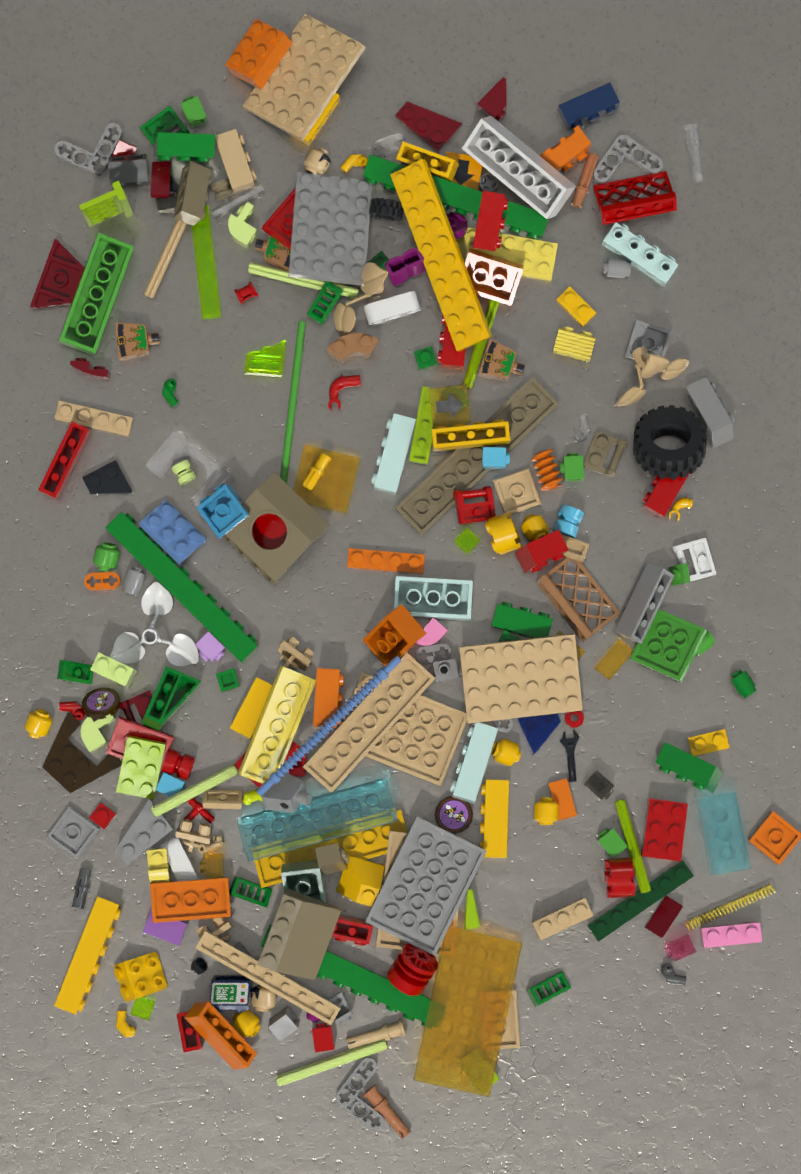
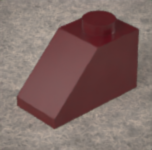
M504 77L477 103V109L485 117L492 116L498 121L506 115V79Z

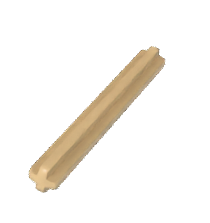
M176 220L146 286L145 296L149 298L154 297L187 223Z

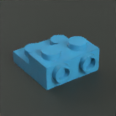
M221 484L214 489L215 493L204 497L200 501L201 504L197 507V510L218 538L225 536L250 515L240 502L241 498L230 484Z

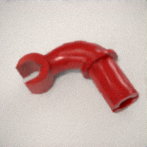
M342 374L331 383L329 387L330 401L328 403L331 411V405L335 402L338 404V409L340 410L341 403L338 400V394L341 389L361 386L360 375L343 376Z

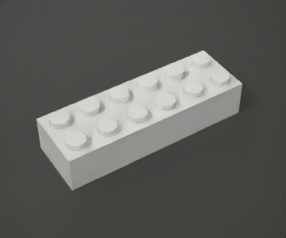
M492 116L480 119L462 147L466 153L546 219L555 217L576 187Z

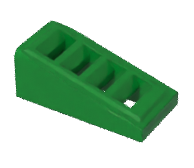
M326 282L308 310L307 315L321 324L325 323L344 290L331 282ZM330 289L336 293V296L331 295L326 290ZM326 296L327 298L331 299L332 302L330 303L322 297ZM319 302L327 306V310L318 305ZM315 309L322 312L324 315H319L315 312Z
M234 876L229 889V895L267 907L273 889L268 887L261 888V885ZM239 882H242V886L238 894L236 893ZM250 885L247 895L244 896L246 886ZM256 887L257 891L254 899H252L251 896L254 888ZM264 890L262 901H258L261 891Z
M563 971L532 986L526 992L534 1007H537L571 989ZM556 978L559 979V981H560V983H561V985H562V987H563L562 989L559 988V986H558V984H557V982H556V980H555ZM549 982L552 983L556 992L553 993L549 985ZM543 985H544V987H545V989H546V991H547V993H548V995H549V996H547V997H546V995H545V993H544V991H543V989H542V987H541V986H543ZM536 989H537V991H538V993H539V995H540V997H541V1000L539 999L538 995H537L536 992H535Z

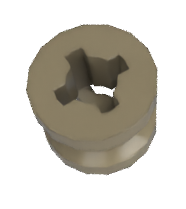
M228 179L217 181L211 185L212 190L215 191L214 197L216 201L227 199L233 195V191L229 188L230 182Z

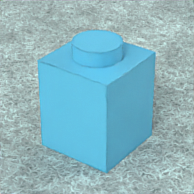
M483 447L482 469L506 468V464L510 462V453H506V448Z
M163 773L155 790L171 797L187 787H185L186 782Z

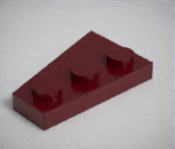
M408 101L395 114L396 119L437 153L462 126V123Z

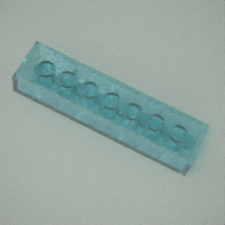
M386 778L313 797L309 806L300 804L294 813L265 810L236 818L248 862L398 821Z

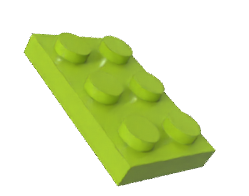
M128 735L116 792L154 799L166 743Z

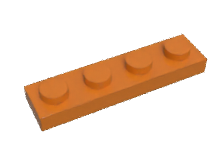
M349 548L347 568L423 574L425 555Z

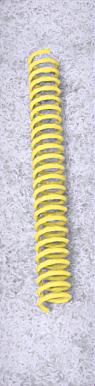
M771 884L765 885L764 888L761 887V890L758 888L757 891L754 890V893H747V896L744 895L743 897L740 896V899H733V902L726 903V906L723 904L722 907L719 906V909L716 907L715 910L712 909V912L708 911V913L705 912V915H698V919L697 917H694V920L691 918L690 921L687 920L685 925L691 931L690 925L692 929H695L693 923L698 928L697 922L702 926L700 920L703 925H705L704 919L707 923H709L708 918L712 922L711 915L714 920H716L715 915L719 919L718 912L723 917L721 910L724 915H726L725 909L730 914L728 907L731 912H733L732 906L737 911L736 905L740 909L739 902L743 908V902L747 906L746 899L751 905L749 897L754 903L753 896L758 901L756 894L761 900L760 893L765 898L764 892L769 896L767 890L770 895H772L771 889L774 893L776 892Z

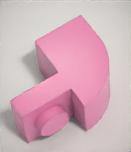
M432 618L423 628L427 634L416 645L423 647L434 645L448 630Z

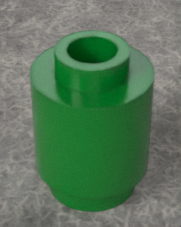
M740 669L731 675L733 679L730 682L744 699L757 691L755 683L746 670L742 672Z

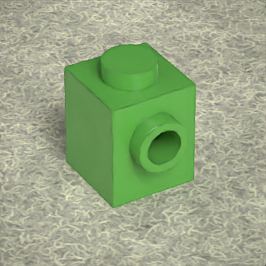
M567 453V456L563 457V462H560V473H564V482L584 480L583 455L578 456V453Z

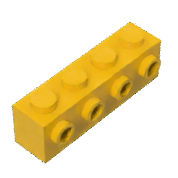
M494 420L488 424H485V422H474L473 425L468 426L462 423L448 428L442 425L436 426L431 431L433 452L510 444L508 421L504 422V420Z

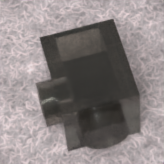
M597 770L583 784L599 800L603 798L607 800L614 792L612 790L614 785Z

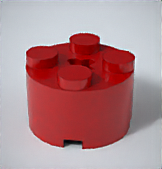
M631 858L605 859L604 880L608 886L606 887L607 898L635 896L633 860Z

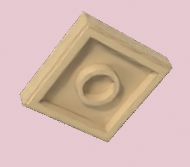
M529 468L493 480L504 513L510 511L512 515L541 505Z

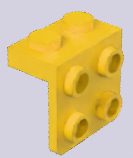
M156 952L113 965L114 975L120 984V994L125 1002L167 988V982Z

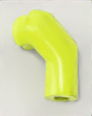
M257 789L248 791L243 795L242 801L245 805H251L252 802L257 800L263 802L262 797L256 792Z

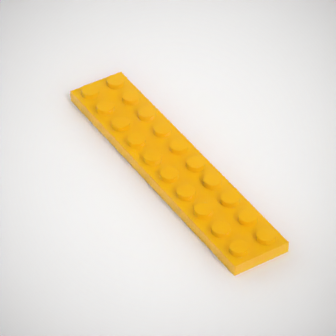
M421 159L390 174L418 250L424 257V266L456 351H462L492 337L426 160Z

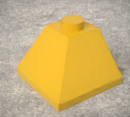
M348 855L349 863H347V870L342 871L336 892L354 902L372 907L380 892L385 865Z

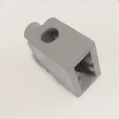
M285 773V777L282 776L278 784L275 783L261 796L265 809L294 813L300 804L309 806L312 800V796L307 794L304 782L288 773Z

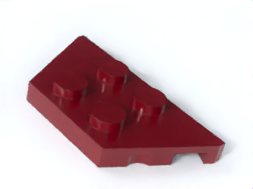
M54 239L30 304L31 309L71 305L84 267L57 239Z

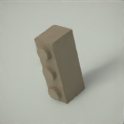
M191 161L182 168L174 219L193 226L203 220L205 216L204 205L208 199L207 188L211 182V177H209L211 169Z

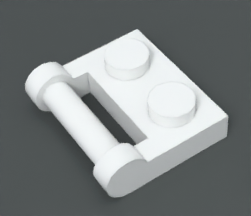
M706 538L672 547L673 552L677 555L679 564L687 563L683 551L689 549L696 573L690 576V582L716 575Z

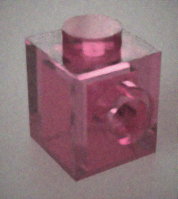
M684 934L666 942L667 947L664 948L668 958H672L673 961H678L696 952L689 934Z

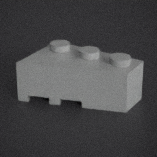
M707 377L686 386V395L696 415L700 417L705 425L714 449L734 439L733 423L735 421L731 413H727L724 409L726 406L721 397L718 398L716 395L717 390L714 383H709Z
M152 799L147 801L115 849L126 865H130L175 830L163 814L158 817L153 815L151 807L155 803Z

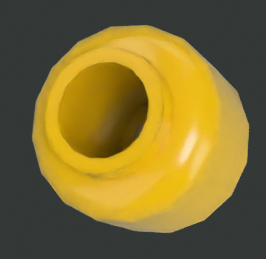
M529 514L523 519L524 522L521 525V530L529 542L548 534L549 527L541 515Z
M36 709L29 713L24 728L29 732L28 735L30 737L39 739V737L47 736L52 724L50 713L42 709Z
M502 738L494 743L491 755H493L496 762L511 766L519 761L521 751H519V745L516 742Z
M541 797V801L534 803V820L538 821V825H553V822L558 820L559 804L552 802V798Z
M250 1010L236 1012L232 1017V1027L243 1038H253L261 1028L260 1018Z

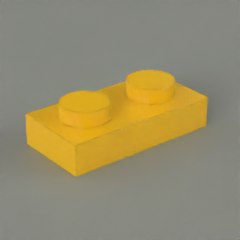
M570 286L556 299L582 327L596 315V312Z
M725 729L687 738L690 752L693 756L730 748Z

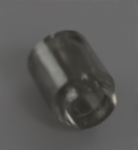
M178 192L171 193L170 197L156 198L158 213L168 214L175 212Z

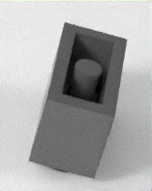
M147 154L109 157L110 184L119 181L121 186L126 185V183L140 185L149 180Z

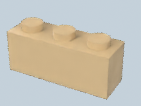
M234 129L216 135L215 140L233 193L254 187V180H257L254 169H249L248 163L251 161L248 152L243 151L242 145L245 143L242 134H238L237 130Z
M582 898L533 921L532 925L539 940H543L594 915L586 898Z

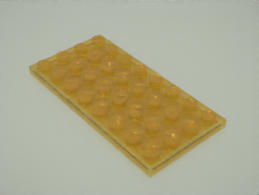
M451 926L447 929L413 1080L490 1097L522 943Z

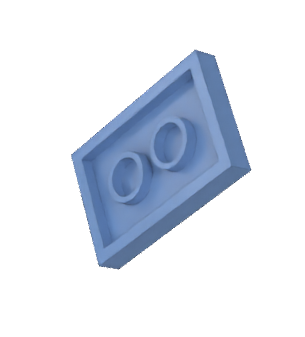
M167 500L163 501L139 523V526L179 565L207 540Z

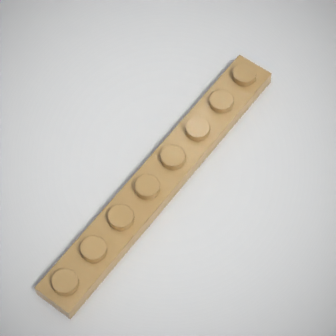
M206 930L195 947L329 1025H332L341 1007L287 976L257 965L259 962L257 959Z

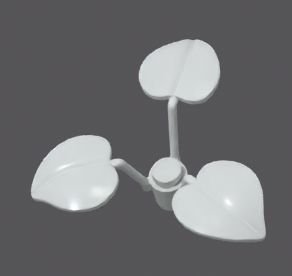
M153 583L147 588L141 601L144 613L147 615L154 614L150 628L143 632L141 641L132 632H124L119 635L114 643L110 658L120 663H136L146 653L145 648L141 644L144 642L146 644L161 642L170 645L166 650V657L171 664L187 666L198 663V648L189 636L177 634L171 642L161 639L159 631L154 628L158 614L166 615L171 611L173 598L161 583Z

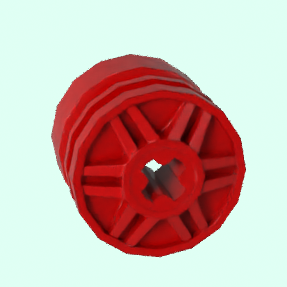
M409 943L404 945L397 959L389 968L387 976L391 984L399 991L410 996H418L423 992L429 980L438 969V961L434 955Z

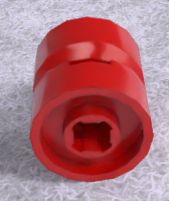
M170 748L165 758L162 772L170 775L176 773L177 777L188 780L196 757L188 754L182 756L181 752Z

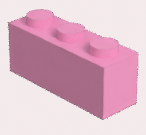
M760 922L700 928L701 946L703 948L762 942Z

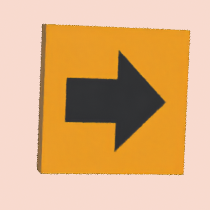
M446 151V157L454 159L459 163L453 182L478 190L482 165L470 155Z

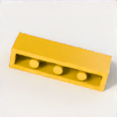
M485 780V784H481V795H485V803H481V814L484 815V822H480V834H484V837L479 847L487 850L484 857L507 858L509 780Z

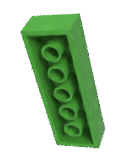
M101 233L96 235L57 342L90 355L96 353L134 246Z

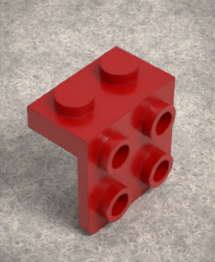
M267 513L259 516L254 522L252 529L253 537L261 547L276 549L286 540L287 527L279 516Z

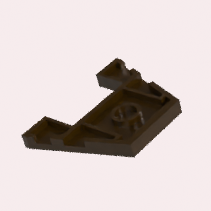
M68 712L42 767L69 793H73L114 769L119 768L122 765V761L118 757L108 754L96 766L69 740L82 724Z

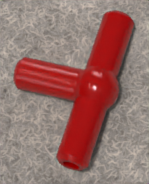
M194 798L186 801L193 809L183 819L192 821L200 814L207 822L212 823L215 818L203 808L202 803H199Z

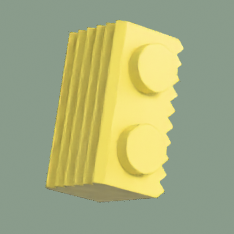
M564 326L563 329L559 328L552 353L589 362L596 338L592 337V333L582 331L580 334L574 332L573 328Z

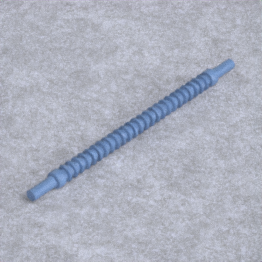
M395 656L383 669L380 668L376 672L377 675H373V679H369V683L365 682V687L361 686V690H357V694H353V698H349V702H345V706H341V710H337V714L333 713V717H329V721H325V725H321V729L316 730L317 733H312L313 737H308L309 740L304 741L305 744H301V748H297V752H293L292 757L288 756L289 760H284L285 763L280 764L281 767L276 768L277 771H273L269 775L270 778L256 792L262 796L275 783L278 784L281 781V777H285V773H289V769H293L292 766L297 765V761H301V757L305 758V754H309V750H313V746H317V742H321V738H325V734H329V730H333V726L337 727V723H341V719H345V715H349V711L354 710L353 707H358L357 703H362L361 700H365V696H369V692H373V688H377L378 683L381 684L382 680L388 678V674L401 662V659Z

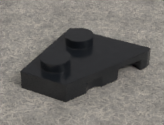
M116 460L82 477L91 495L133 493Z

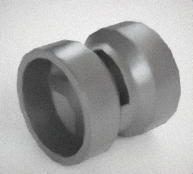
M485 173L480 178L479 190L481 192L495 193L498 188V178L492 173Z

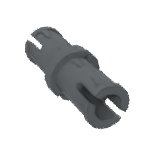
M79 869L77 885H74L75 894L71 907L84 909L92 871Z

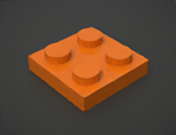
M772 811L748 841L777 865H780L801 839V833Z

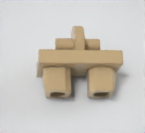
M293 636L286 642L283 640L277 650L282 654L280 659L285 662L283 667L288 668L290 666L294 670L299 667L306 671L311 663L314 652L306 647L302 653L297 651L296 647L299 645V642Z
M183 819L176 831L175 837L183 839L182 845L189 846L188 852L192 853L193 848H198L202 843L210 844L212 838L210 824L200 823L199 831L191 830L193 821Z
M223 917L211 920L217 928L211 934L223 941L230 939L228 934L220 937V934L232 927L231 923L227 922ZM206 925L196 930L200 939L205 930L210 933Z

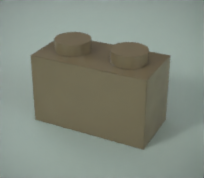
M338 843L315 848L319 868L325 875L347 870L349 857L345 849L341 848Z

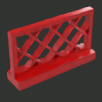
M667 171L592 185L602 225L677 211L676 194L673 192ZM664 178L662 184L654 182L657 179ZM637 183L646 184L643 188L636 186ZM625 186L627 189L623 192L618 190V187ZM650 186L657 188L654 193L647 189ZM607 190L609 192L606 195H603L598 191ZM631 190L639 192L636 196L629 194ZM661 191L667 192L665 194L658 195ZM613 193L620 196L617 200L610 198ZM643 194L649 196L645 198H640ZM624 198H627V199L630 200V201L622 202V200H623ZM605 202L611 203L610 205H604Z

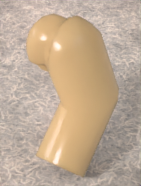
M213 836V843L200 844L198 852L201 854L211 853L224 845L223 836Z

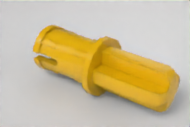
M321 453L314 466L310 467L311 471L303 482V486L306 489L312 490L320 476L323 477L325 468L332 460L329 456Z

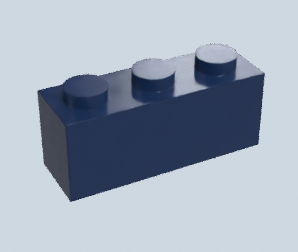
M611 82L560 104L558 112L566 129L572 128L574 130L577 125L581 127L583 126L582 123L588 120L590 122L598 120L600 115L607 113V115L617 111L620 101Z

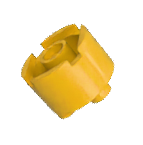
M510 511L489 518L488 522L485 523L488 534L493 536L494 540L491 541V544L496 554L503 555L522 548V545L518 543L521 540L515 522H512V519L509 518L512 517Z

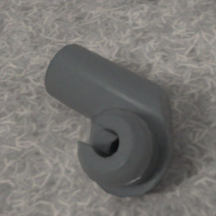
M669 963L662 966L661 974L667 983L685 986L686 976L676 975L673 966Z

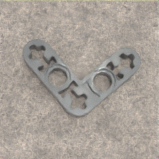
M110 123L105 128L94 153H90L67 141L58 142L54 148L58 158L94 175H102L108 167V159L113 155L123 132L120 125ZM117 128L119 134H114L112 137V141L115 143L113 144L109 140H105V138L110 139L111 137L109 131ZM105 144L111 147V151L108 154H103L100 151L101 147ZM66 146L67 151L72 153L71 159H69L70 154L66 152L61 154L59 148ZM79 153L86 156L85 161L82 163H78L75 160L76 155ZM97 155L101 156L102 158H105L106 161L102 159L100 162L102 168H98L97 170H95L93 164H97L100 160V158Z
M620 135L595 168L593 179L598 184L607 183L624 158H627L649 174L661 172L663 162L660 157L630 137ZM625 140L627 142V147L631 148V145L635 147L632 148L630 154H628L627 152L629 151V149L626 147L620 148L619 141L623 142ZM636 150H640L643 152L644 157L637 160L634 158L633 153ZM615 155L618 162L616 164H609L607 157ZM647 155L650 157L648 161L651 163L658 162L657 166L659 168L651 169L649 162H646V165L643 164ZM605 166L609 168L605 173L606 178L602 177L599 179L597 172L601 173Z
M366 1057L361 1060L336 1094V1101L368 1128L377 1131L384 1125L383 1116L357 1096L377 1069L376 1061L371 1057ZM371 1061L373 1070L368 1069L365 1075L368 1077L365 1079L357 1070L360 1069L362 1072L365 1068L363 1063ZM358 1076L362 1079L360 1087H353L351 1085L353 1077ZM346 1085H348L350 1089L356 1091L354 1095L352 1092H350V1094L348 1095V1098L350 1100L348 1102L340 1101V1094H345L348 1091V1089L345 1088ZM357 1104L365 1106L366 1111L364 1114L358 1115L355 1113L354 1108ZM369 1110L372 1111L370 1116L373 1118L378 1116L380 1118L379 1122L381 1124L379 1126H372V1120L369 1118L366 1121L363 1119L367 1116Z

